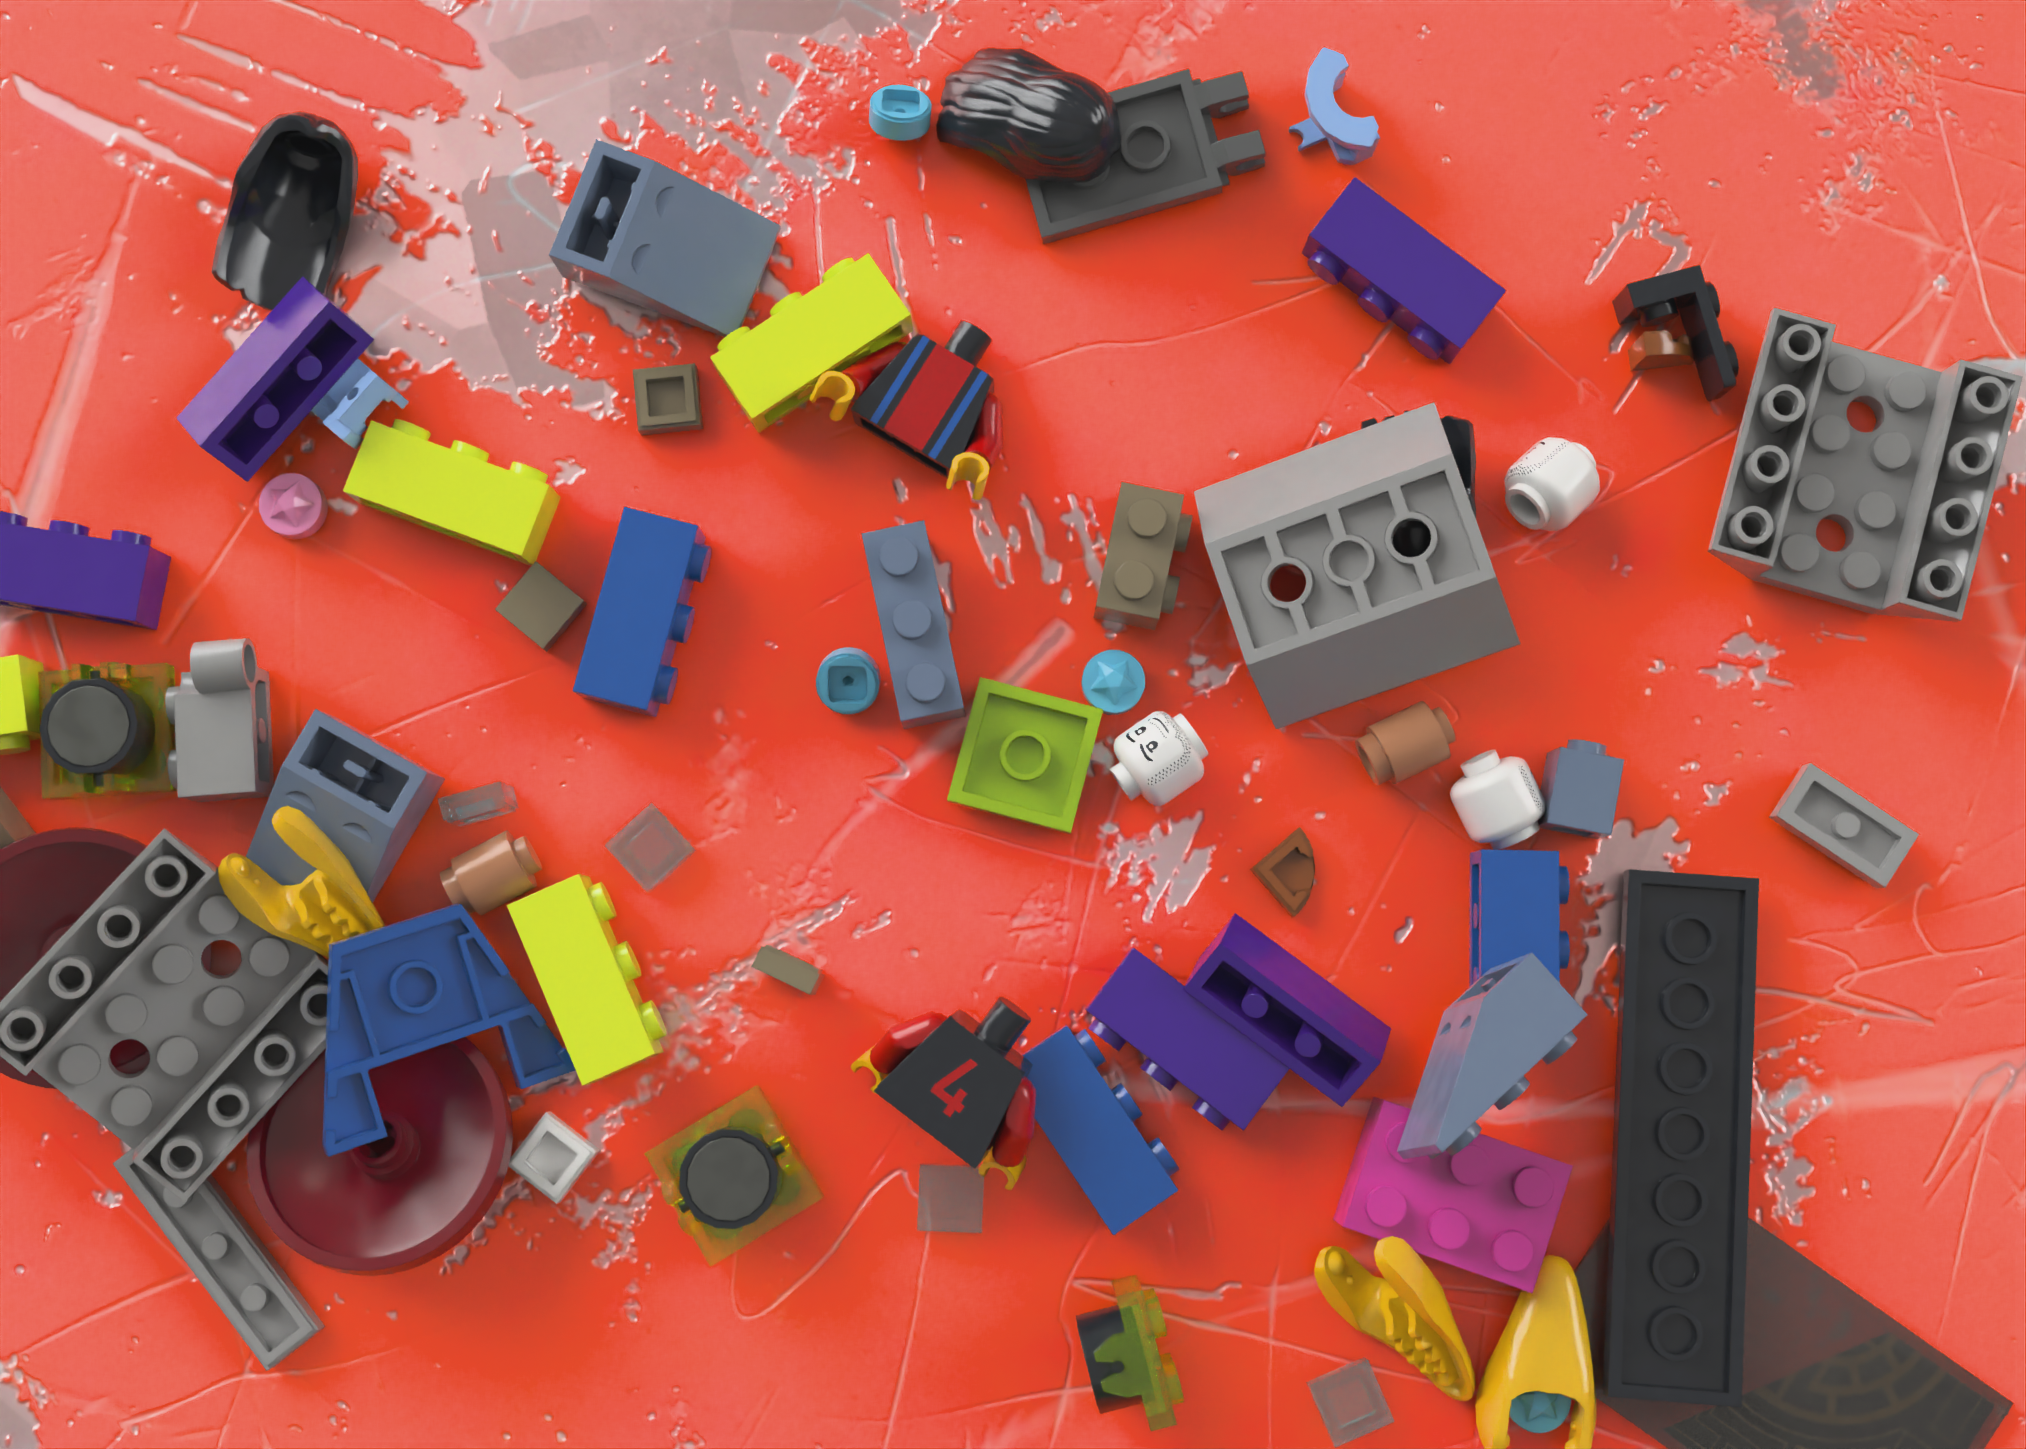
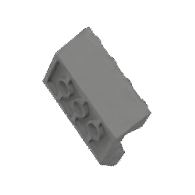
M1774 307L1770 311L1707 552L1750 580L1870 614L1952 622L1961 621L2023 377L1961 359L1940 372L1832 341L1836 324ZM1851 402H1862L1873 410L1876 423L1872 432H1860L1850 425L1847 419V408ZM1820 520H1833L1843 528L1845 544L1840 551H1829L1818 542L1816 528Z
M1435 402L1194 491L1207 553L1246 666L1275 729L1521 644ZM1408 521L1421 522L1430 530V545L1423 554L1417 557L1402 556L1394 548L1393 537L1396 530ZM1284 566L1299 567L1306 578L1304 592L1298 599L1291 602L1277 600L1272 594L1270 587L1272 576L1278 569Z
M164 828L0 1001V1056L25 1076L32 1069L131 1147L134 1150L132 1161L185 1203L326 1048L328 960L312 949L270 934L238 912L221 887L218 877L219 867ZM217 940H226L239 948L241 962L235 971L226 975H215L206 970L202 963L201 955L210 943ZM134 1039L147 1047L150 1061L143 1070L134 1074H125L115 1069L111 1063L110 1051L120 1041Z

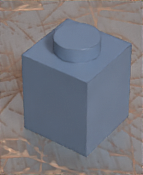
M1577 739L1568 740L1567 748L1559 747L1548 752L1540 789L1546 802L1545 812L1537 821L1540 828L1592 839L1611 836L1624 759L1606 756L1607 746Z

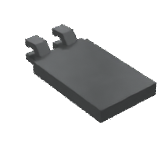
M1187 69L1108 92L1117 107L1121 129L1119 149L1112 155L1109 167L1099 177L1085 183L1025 180L1043 245L1221 194L1222 187L1230 185L1228 175L1237 176L1265 167L1264 157H1266V152L1259 130L1218 141L1211 119L1222 118L1249 109L1247 100L1249 99V93L1243 72L1206 80L1201 83L1200 79L1192 81L1190 70Z

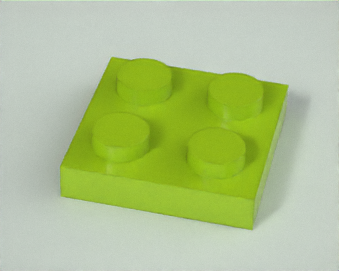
M980 677L947 802L1071 834L1103 709Z

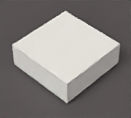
M551 1111L545 1112L512 1155L509 1167L557 1204L563 1200L600 1149Z

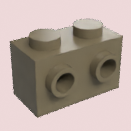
M1121 482L1093 618L1155 630L1160 612L1173 613L1180 577L1168 575L1173 551L1185 553L1193 515L1181 513L1184 494Z

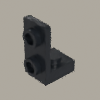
M1700 265L1629 283L1612 301L1619 325L1640 319L1642 327H1651L1672 320L1680 313L1686 335L1691 338L1695 365L1707 401L1723 397L1736 386L1735 377H1737L1739 370L1737 355L1732 344L1729 341H1723L1717 321L1720 314L1719 297L1714 285L1709 281L1705 282Z

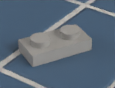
M1812 763L1801 766L1769 816L1770 819L1876 889L1886 888L1919 836L1917 832Z

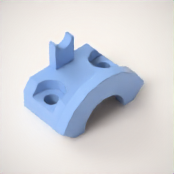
M1323 47L1307 74L1304 96L1310 118L1290 126L1288 131L1289 133H1298L1302 137L1303 142L1298 146L1299 152L1327 139L1338 163L1355 165L1373 156L1380 139L1377 132L1379 126L1374 116L1364 118L1351 116L1342 111L1335 102L1333 93L1341 88L1346 75L1345 71L1348 70L1349 64L1344 54Z
M357 359L311 411L322 419V423L345 443L357 449L363 441L362 433L368 428L365 421L381 401L389 403L392 400L402 409L409 401L361 360Z

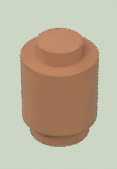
M1420 701L1366 727L1367 734L1356 739L1355 746L1368 775L1378 786L1389 780L1393 784H1397L1449 759L1451 753L1448 744L1455 742L1456 736L1448 717L1440 707L1431 710L1424 701Z
M506 830L452 858V866L440 872V879L452 904H462L469 915L477 912L482 916L537 887L534 873L542 870V865L526 836L515 840L513 835Z

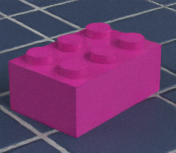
M1373 1097L1333 1220L1345 1228L1379 1240L1389 1236L1404 1239L1416 1253L1533 1293L1573 1166L1481 1133L1453 1156H1450L1445 1150L1433 1159H1430L1427 1155L1403 1159L1397 1150L1411 1109Z

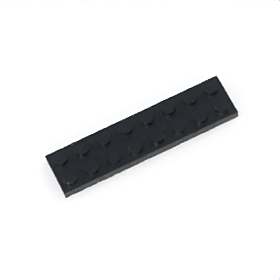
M1631 869L1624 871L1603 1394L1607 1397L1742 1408L1759 878Z

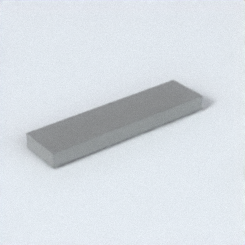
M130 1149L113 1163L114 1167L266 1371L274 1368L325 1327L212 1174L205 1179L184 1203L132 1161L133 1149Z

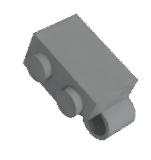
M249 638L194 642L190 652L191 672H181L180 686L169 687L166 691V713L169 722L175 725L176 750H172L168 757L170 782L174 788H177L178 798L195 802L269 797L274 786L269 671L258 667L255 648Z

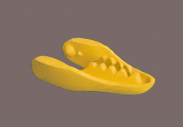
M281 807L274 813L271 821L275 831L299 857L317 869L302 883L281 885L250 859L235 852L222 859L219 865L218 877L221 887L238 912L270 934L312 949L329 958V944L385 926L346 856L308 816L293 807Z
M1394 1236L1384 1237L1378 1241L1374 1255L1376 1265L1384 1278L1373 1276L1348 1251L1341 1247L1328 1246L1322 1249L1315 1262L1314 1275L1319 1289L1334 1310L1356 1330L1379 1340L1404 1356L1409 1364H1413L1423 1375L1447 1396L1459 1401L1470 1400L1473 1397L1476 1386L1475 1373L1442 1286L1414 1249L1404 1239Z
M1554 1255L1544 1256L1533 1293L1521 1290L1507 1325L1486 1365L1475 1401L1476 1425L1484 1449H1506L1509 1446L1510 1437L1507 1432L1511 1402L1524 1392L1532 1391L1559 1394L1573 1399L1575 1403L1571 1414L1569 1440L1566 1442L1564 1449H1591L1597 1420V1408L1587 1320L1577 1278L1569 1262L1562 1257Z

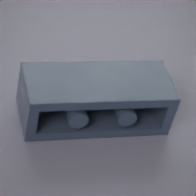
M925 521L861 533L903 728L909 729L966 717Z

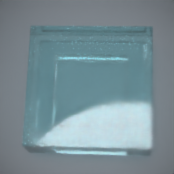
M501 781L438 798L443 821L460 827L516 811V808H519L514 787Z
M653 802L604 845L647 893H651L697 851Z
M920 1163L917 1231L982 1233L984 1177L978 1173L980 1166L974 1169L970 1165Z
M1366 1357L1306 1382L1331 1443L1335 1448L1395 1422Z

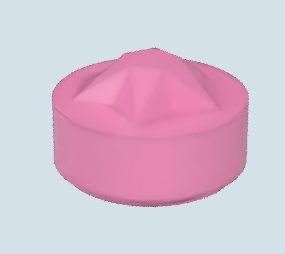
M286 473L273 478L264 487L259 499V512L264 523L274 532L286 538L302 539L314 534L323 525L328 512V503L323 490L312 480L300 474Z

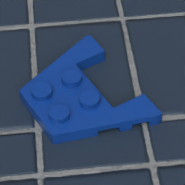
M453 904L329 944L322 1142L325 1154L328 1157L387 1137L368 1074L369 1069L498 1026L516 1087L524 1089L575 1071L568 1051L561 1046L550 1031L545 1019L534 1004L530 1003L509 974V969L462 904Z

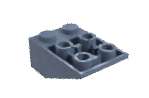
M596 139L549 256L562 277L726 337L734 330L741 328L781 226L657 161Z
M315 709L280 768L246 857L281 885L302 883L310 874L317 870L299 857L283 841L273 827L271 820L274 813L281 807H293L308 816L346 856L373 903L445 778L339 718Z
M1533 952L1490 968L1443 1012L1397 1150L1403 1159L1426 1155L1433 1159L1445 1150L1450 1156L1461 1151L1481 1132L1482 1128L1476 1121L1492 1105L1501 1110L1516 1100L1528 1088L1530 1082L1524 1075L1541 1059L1546 1065L1554 1062L1577 1041L1578 1038L1572 1030L1588 1014Z

